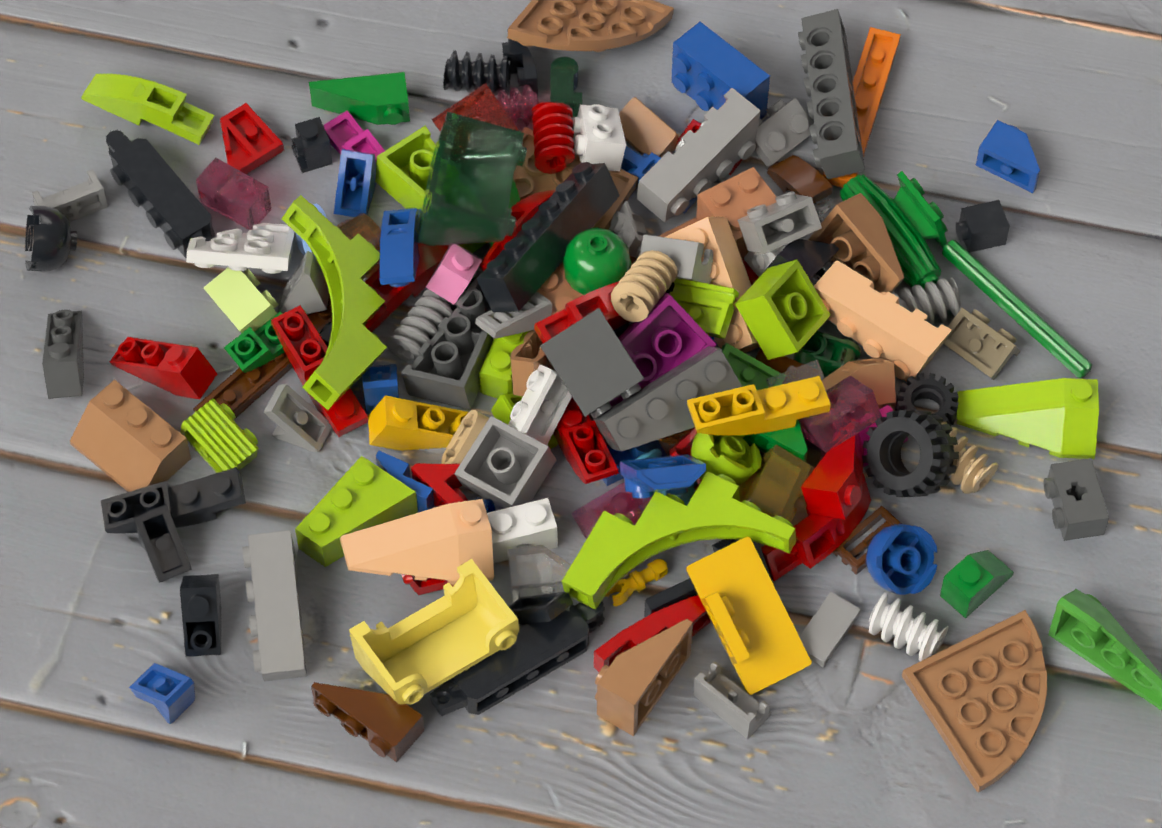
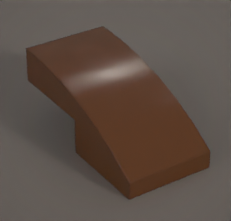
M795 155L767 169V174L784 193L795 192L796 195L812 197L814 204L832 194V184L812 165Z

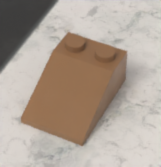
M862 193L838 203L821 223L822 228L815 231L808 239L835 244L839 250L831 260L833 262L838 260L871 280L874 284V290L879 293L888 291L892 293L904 279L884 221Z
M685 619L621 653L610 666L604 665L595 680V684H597V693L595 695L597 715L634 736L691 655L693 622Z

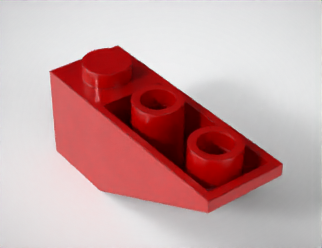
M127 337L109 361L111 365L176 396L199 400L218 375L198 347Z

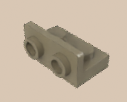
M962 307L949 324L948 328L952 331L943 344L994 380L1012 355L1017 357L1021 352L1014 344L1017 339L1003 328L996 332L989 327L988 324L991 320L978 310L974 309L970 313Z

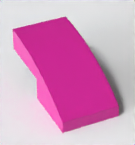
M348 110L323 125L330 144L340 155L342 149L375 154L376 162L377 156L385 151L368 129L364 131Z

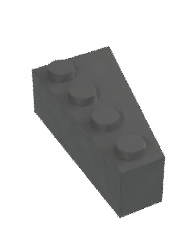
M708 346L597 418H594V421L610 448L622 452L694 428L695 425L687 406V400L739 388L742 385L722 350Z

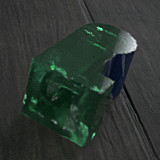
M559 57L551 63L550 102L564 103L570 106L573 110V117H577L579 107L582 105V92H574L578 87V64L570 57Z

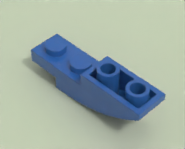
M410 208L384 211L380 237L381 285L390 284L392 287H403L410 282H415L420 258L418 242L423 224L421 209Z

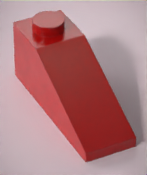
M850 422L801 486L809 514L846 520L862 498L864 464L862 455H864V448H862L863 444L856 423Z

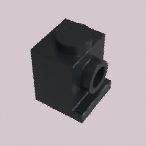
M320 117L295 124L297 137L292 138L293 145L291 146L301 172L305 173L333 164L330 141Z

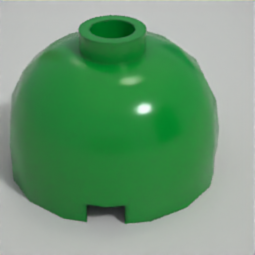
M592 228L577 234L567 245L564 256L565 279L572 289L583 295L620 281L631 268L628 246L620 236L607 229Z

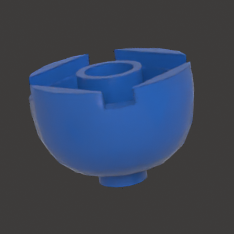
M894 524L885 527L872 538L867 548V569L874 582L888 592L901 595L919 593L930 584L936 573L937 564H934V552L938 553L937 545L931 534L921 527L906 524Z

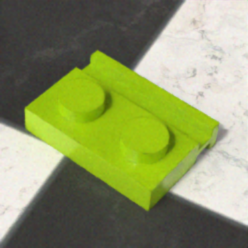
M676 278L673 282L675 283L673 292H670L669 295L674 298L708 336L725 339L735 309L733 304L735 298H738L739 292L734 288Z

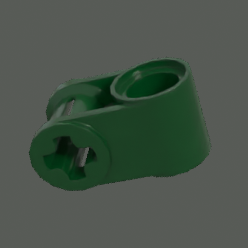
M817 330L798 352L794 353L793 360L823 372V377L826 378L847 362L858 360L862 352L861 348L850 340L840 339ZM806 349L813 350L815 352H808L806 351Z

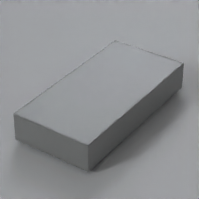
M832 592L829 593L799 636L811 661L824 668L859 617L861 612L859 607Z

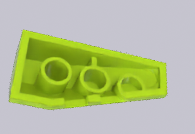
M1059 378L957 391L959 404L956 417L957 424L995 437L998 435L1007 436L1019 440L1018 444L1029 447L1031 444L1049 450L1050 455L1059 458L1095 459L1099 417L1098 379Z

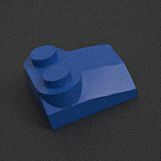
M688 454L620 461V474L624 477L625 491L632 492L633 498H649L653 496V492L665 490L667 494L688 493L687 488L694 486V482L706 471V463Z

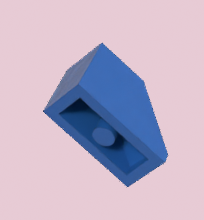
M997 120L979 146L976 166L1034 193L1040 168L1027 134L1013 125Z

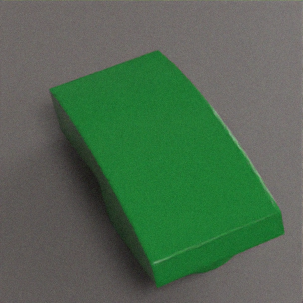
M280 311L279 313H277V314H276L274 317H272L271 319H273V318H275V317L281 315V314H282L281 311ZM271 319L255 332L249 327L224 347L244 373L263 366L285 353L271 324Z

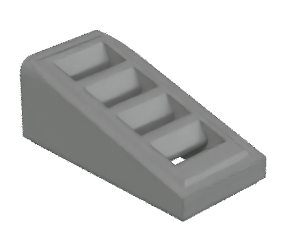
M536 292L519 312H492L490 310L478 316L475 324L495 339L534 330L535 323L551 316L552 302L539 292Z

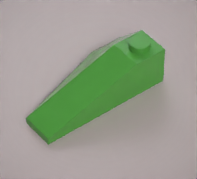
M1078 589L1061 597L1057 603L1048 635L1162 711V674L1107 608L1102 606L1100 601L1094 596L1084 594Z

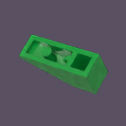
M405 72L309 82L311 104L313 107L338 114L348 110L353 118L376 125H396L410 122Z

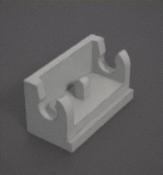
M93 169L87 171L88 181L42 198L38 190L32 192L35 206L55 208L64 213L69 222L108 208L104 188Z
M643 235L640 255L651 250L662 252L668 255L677 266V279L711 283L710 273L713 263V251L705 249L702 262L703 243Z
M712 661L707 675L700 672L694 678L693 696L748 740L771 716L770 705L765 701L759 703L720 671L721 666L717 662Z

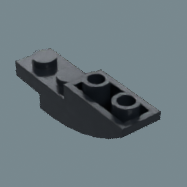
M237 467L172 487L167 481L101 500L105 531L107 533L123 534L137 533L133 517L164 504L168 507L175 527L180 528L218 519V511L246 503L242 477Z

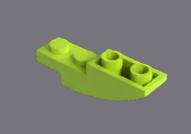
M95 74L81 98L140 126L143 120H146L198 145L202 142L214 120L213 114L185 102L187 94L154 81L122 74Z

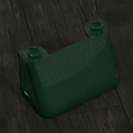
M447 111L429 168L416 243L427 246L501 242L506 235L512 236L516 217L511 216L512 209L508 208L514 171L516 166H523L527 153V147L522 146L523 132Z

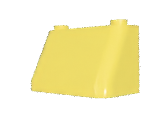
M472 559L457 567L460 577L453 587L450 583L443 586L445 596L393 626L386 628L381 621L376 624V630H373L363 621L349 629L356 660L364 671L397 704L411 705L418 702L427 692L497 651L510 648L516 642L519 633L518 618Z

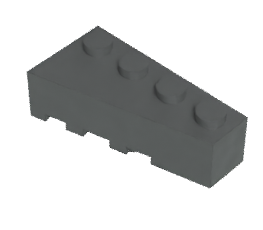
M477 278L456 303L457 308L450 317H445L438 325L439 331L429 343L425 342L419 349V356L412 365L407 364L401 372L408 395L471 410L481 386L479 385V372L494 341L491 335L475 324L478 316L491 310Z

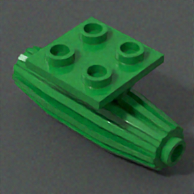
M903 171L897 174L901 187L894 199L865 174L851 178L840 190V197L845 201L862 193L880 214L903 272V281L911 288L914 285H920L924 289L927 282H933L936 285L942 271L925 240L935 238L942 249L947 244L945 233L948 229L941 220L944 218V215L933 201L928 204L923 197L925 192L915 178L909 180Z

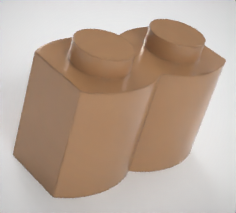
M535 330L529 331L524 337V343L517 346L511 353L513 395L524 396L527 390V380L532 372L538 369L539 365H543L556 372L540 347L543 343Z

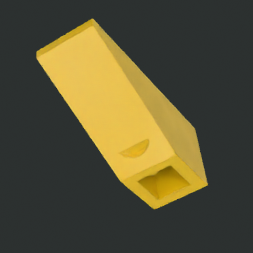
M385 395L368 415L369 444L399 451L447 448L461 421L468 412Z

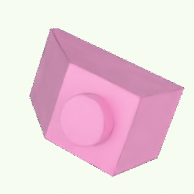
M452 241L426 288L455 305L482 262L481 258Z

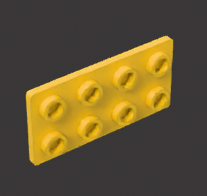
M744 537L686 567V571L749 695L812 664L750 537Z

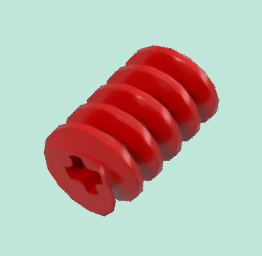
M542 102L532 108L535 167L543 173L555 174L563 171L566 165L572 163L575 159V151L573 150L575 148L573 140L574 130L572 129L573 110L564 103Z

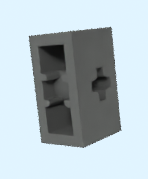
M1092 458L1051 464L1048 477L1044 478L1043 486L1046 498L1052 499L1054 506L1052 509L1053 524L1056 529L1060 528L1063 540L1104 535L1109 515Z

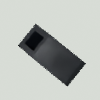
M797 239L790 242L767 268L798 259L814 286L820 279L817 275L822 277L835 263L831 259L838 252L839 248L835 244Z
M219 574L183 576L180 586L185 657L221 655Z

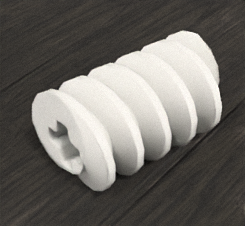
M885 591L870 615L869 633L877 635L882 630L881 639L884 642H889L894 638V647L898 650L907 644L906 654L909 656L915 655L920 650L919 661L934 655L947 634L948 626L939 633L937 631V619H934L928 626L925 625L926 613L922 612L914 619L912 617L914 608L912 605H909L903 612L900 611L901 599L897 598L889 605L887 603L889 592Z

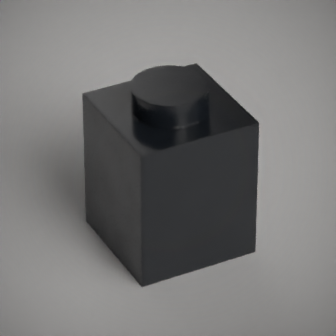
M996 200L961 208L959 222H956L955 227L959 241H964L967 251L970 253L1006 245L1010 225L1000 201Z

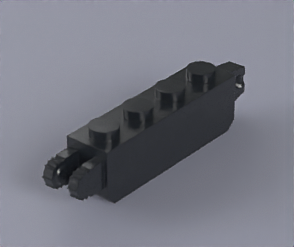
M121 130L110 131L106 136V143L110 147L108 152L113 168L110 169L112 177L119 186L123 184L126 186L132 202L137 207L142 206L146 210V216L152 226L162 229L168 245L173 250L178 249L187 258V248L191 238L202 236L206 238L205 242L211 241L215 236L211 214L148 140L137 138L131 142Z
M603 600L596 610L580 602L576 605H570L552 621L519 624L517 640L510 648L497 651L444 682L431 692L430 700L441 716L463 707L466 708L468 713L480 715L585 653L589 645V633L596 630L601 624L603 625V621H605L603 611H605Z

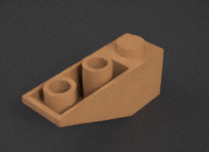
M881 357L849 361L821 380L831 403L830 411L832 413L843 410L844 414L852 413V408L863 407L864 410L874 411L883 408L884 404L896 403L894 362ZM821 414L814 415V416H809V417H805V418L815 417V416H819V415H821Z

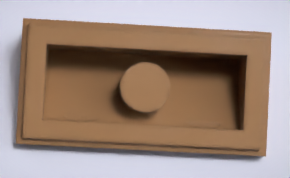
M633 97L619 113L625 141L641 155L644 153L650 155L652 152L662 158L668 151L673 152L678 144L677 133L639 99Z

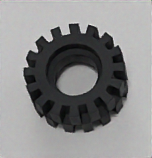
M920 373L917 375V381L911 376L907 379V384L902 383L900 391H898L895 411L917 410L914 407L916 400L930 399L935 401L940 407L938 412L931 415H939L943 418L942 423L946 421L950 427L954 425L959 404L958 393L954 392L952 383L945 386L946 378L941 376L939 381L935 380L936 374L930 373L929 379H925L924 373Z

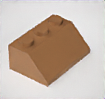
M113 380L89 401L70 439V444L127 492L167 481L191 460L187 438L116 380Z

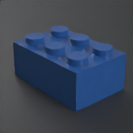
M698 22L673 42L671 82L678 91L686 93L695 100L702 110L709 111L712 107L718 110L726 102L724 95L733 88L761 110L760 119L767 115L770 75L706 25Z

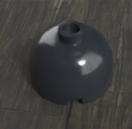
M31 205L29 209L33 215H27L25 251H32L31 261L25 260L27 271H51L57 269L67 261L70 250L76 251L77 231H71L68 218L59 210L46 206Z

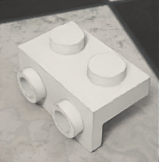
M539 365L538 369L529 376L526 384L527 390L521 401H518L513 407L510 415L511 421L508 425L547 445L572 395L557 372Z

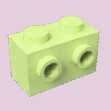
M226 268L203 287L241 333L249 327L255 332L277 314L275 308L279 304L267 290L262 293L259 292L256 287L261 283L249 269L242 272Z

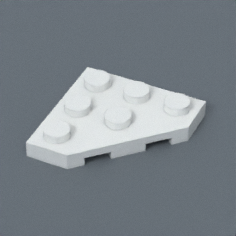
M260 223L253 225V229L247 233H242V230L238 228L219 232L217 237L211 239V241L205 242L206 238L202 236L191 238L187 248L186 262L195 263V266L201 268L223 265L236 271H244L248 268H259L263 272L271 274L280 273L282 270L288 271L296 238L295 231L286 224Z

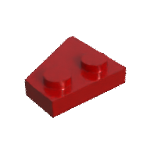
M247 103L220 118L230 179L233 182L284 151L282 141Z

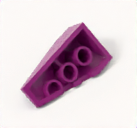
M666 292L659 302L654 305L653 310L648 313L647 318L640 322H633L618 337L644 378L638 383L641 388L647 386L706 347H715L717 345L674 298ZM620 394L610 400L609 403L611 406H614L624 399Z

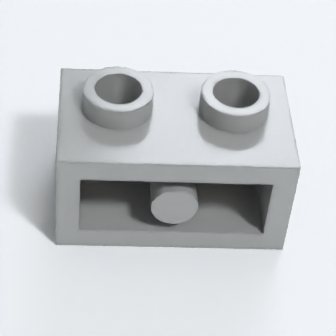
M795 192L784 193L776 197V203L767 207L765 204L755 206L747 210V216L737 220L748 251L766 254L822 228L812 197L796 195Z

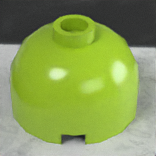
M697 433L693 439L691 456L706 463V471L700 476L701 479L704 478L708 471L715 475L724 474L732 478L737 485H741L761 467L762 458L759 449L755 443L749 447L743 439L746 435L724 436Z

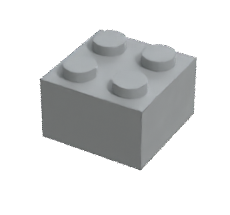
M490 416L454 474L464 488L505 509L531 502L557 460L549 446Z

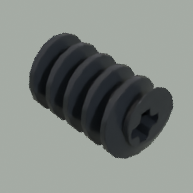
M453 50L445 64L443 88L447 90L452 82L454 90L460 91L465 83L468 93H472L477 85L479 93L485 94L490 86L491 93L496 96L503 87L504 95L508 97L511 84V65H509L507 56H503L501 63L497 64L494 54H491L488 62L484 63L482 53H478L474 62L471 61L470 53L467 51L463 59L459 60L457 50Z

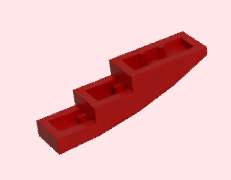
M699 595L658 610L623 629L594 651V668L599 672L604 665L610 666L621 653L685 619L693 622L692 637L711 622Z

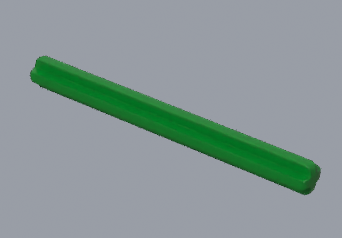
M951 240L944 245L942 255L1076 377L1083 378L1091 371L1092 363L963 246L956 240Z

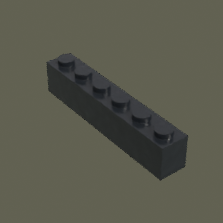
M583 162L575 166L569 177L556 187V191L552 196L539 206V210L535 215L522 225V229L512 240L504 245V249L500 254L487 264V268L477 278V281L492 312H519L563 262L567 245L577 234L587 229H592L619 198L620 195L605 163L590 164V162Z

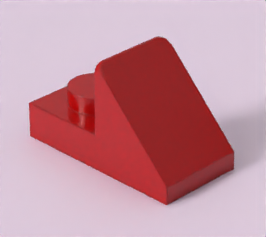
M416 463L411 467L413 480L433 488L434 505L436 507L468 501L466 496L458 489L462 484L454 474L460 464Z

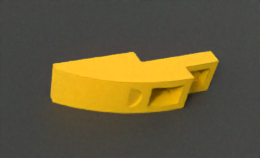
M820 376L761 390H756L755 385L752 384L687 400V406L697 433L724 436L760 434L795 427L797 419L830 412L831 406Z

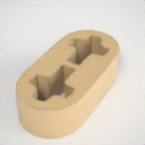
M477 410L468 412L442 456L441 464H461L489 417Z

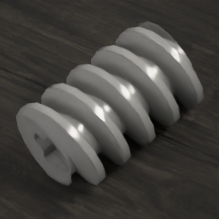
M952 277L949 279V282L946 279H939L936 285L933 282H927L924 289L920 285H914L911 292L907 288L900 289L898 295L894 291L892 292V294L899 297L900 306L910 312L917 308L928 315L927 321L930 324H934V315L937 313L942 322L947 321V311L949 310L955 318L961 307L958 287Z
M429 289L425 290L423 297L417 300L415 307L410 309L408 316L403 318L400 326H397L393 331V335L386 340L389 350L403 360H416L419 356V349L425 342L429 343L439 331L438 325L445 317L449 318L453 313L448 301Z

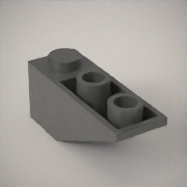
M59 310L48 314L42 362L48 399L82 396L83 394L82 311Z

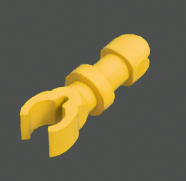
M663 559L651 561L647 564V568L638 572L635 570L629 573L628 579H620L605 597H609L614 592H619V594L612 596L613 606L622 605L632 595L633 591L637 590L640 592L646 588L645 584L652 580L658 581L665 577L668 573V564Z

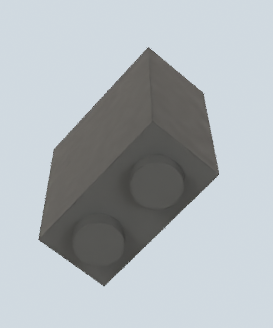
M599 308L540 345L584 416L591 413L594 418H597L612 408L609 403L610 400L620 394L625 400L642 389L638 383L644 379Z

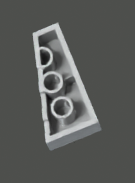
M731 88L724 95L726 102L718 110L712 107L704 115L705 120L695 133L689 130L681 138L675 149V154L668 151L639 180L637 200L663 222L668 221L674 215L679 216L682 214L693 197L695 198L699 193L709 189L711 184L719 177L721 179L726 177L739 160H746L754 152L761 110L735 89Z
M291 530L248 535L249 546L242 547L244 567H251L252 580L246 581L248 602L255 603L256 615L249 616L251 636H258L259 650H253L255 672L261 671L264 681L306 677L303 630L300 621H302L299 594L297 593L299 585L295 563L296 554Z

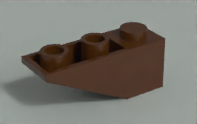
M316 682L311 686L313 704L316 709L327 717L333 715L341 721L342 727L354 737L360 735L369 742L370 748L383 758L388 756L395 762H398L424 732L423 716L407 704H397L388 694Z

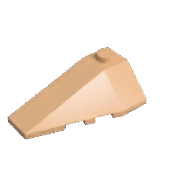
M483 499L442 505L340 537L347 568L350 571L391 576L393 573L415 576V580L426 581L427 578L448 580L447 583L455 585L460 577L457 567L472 559L488 581H493L492 529Z

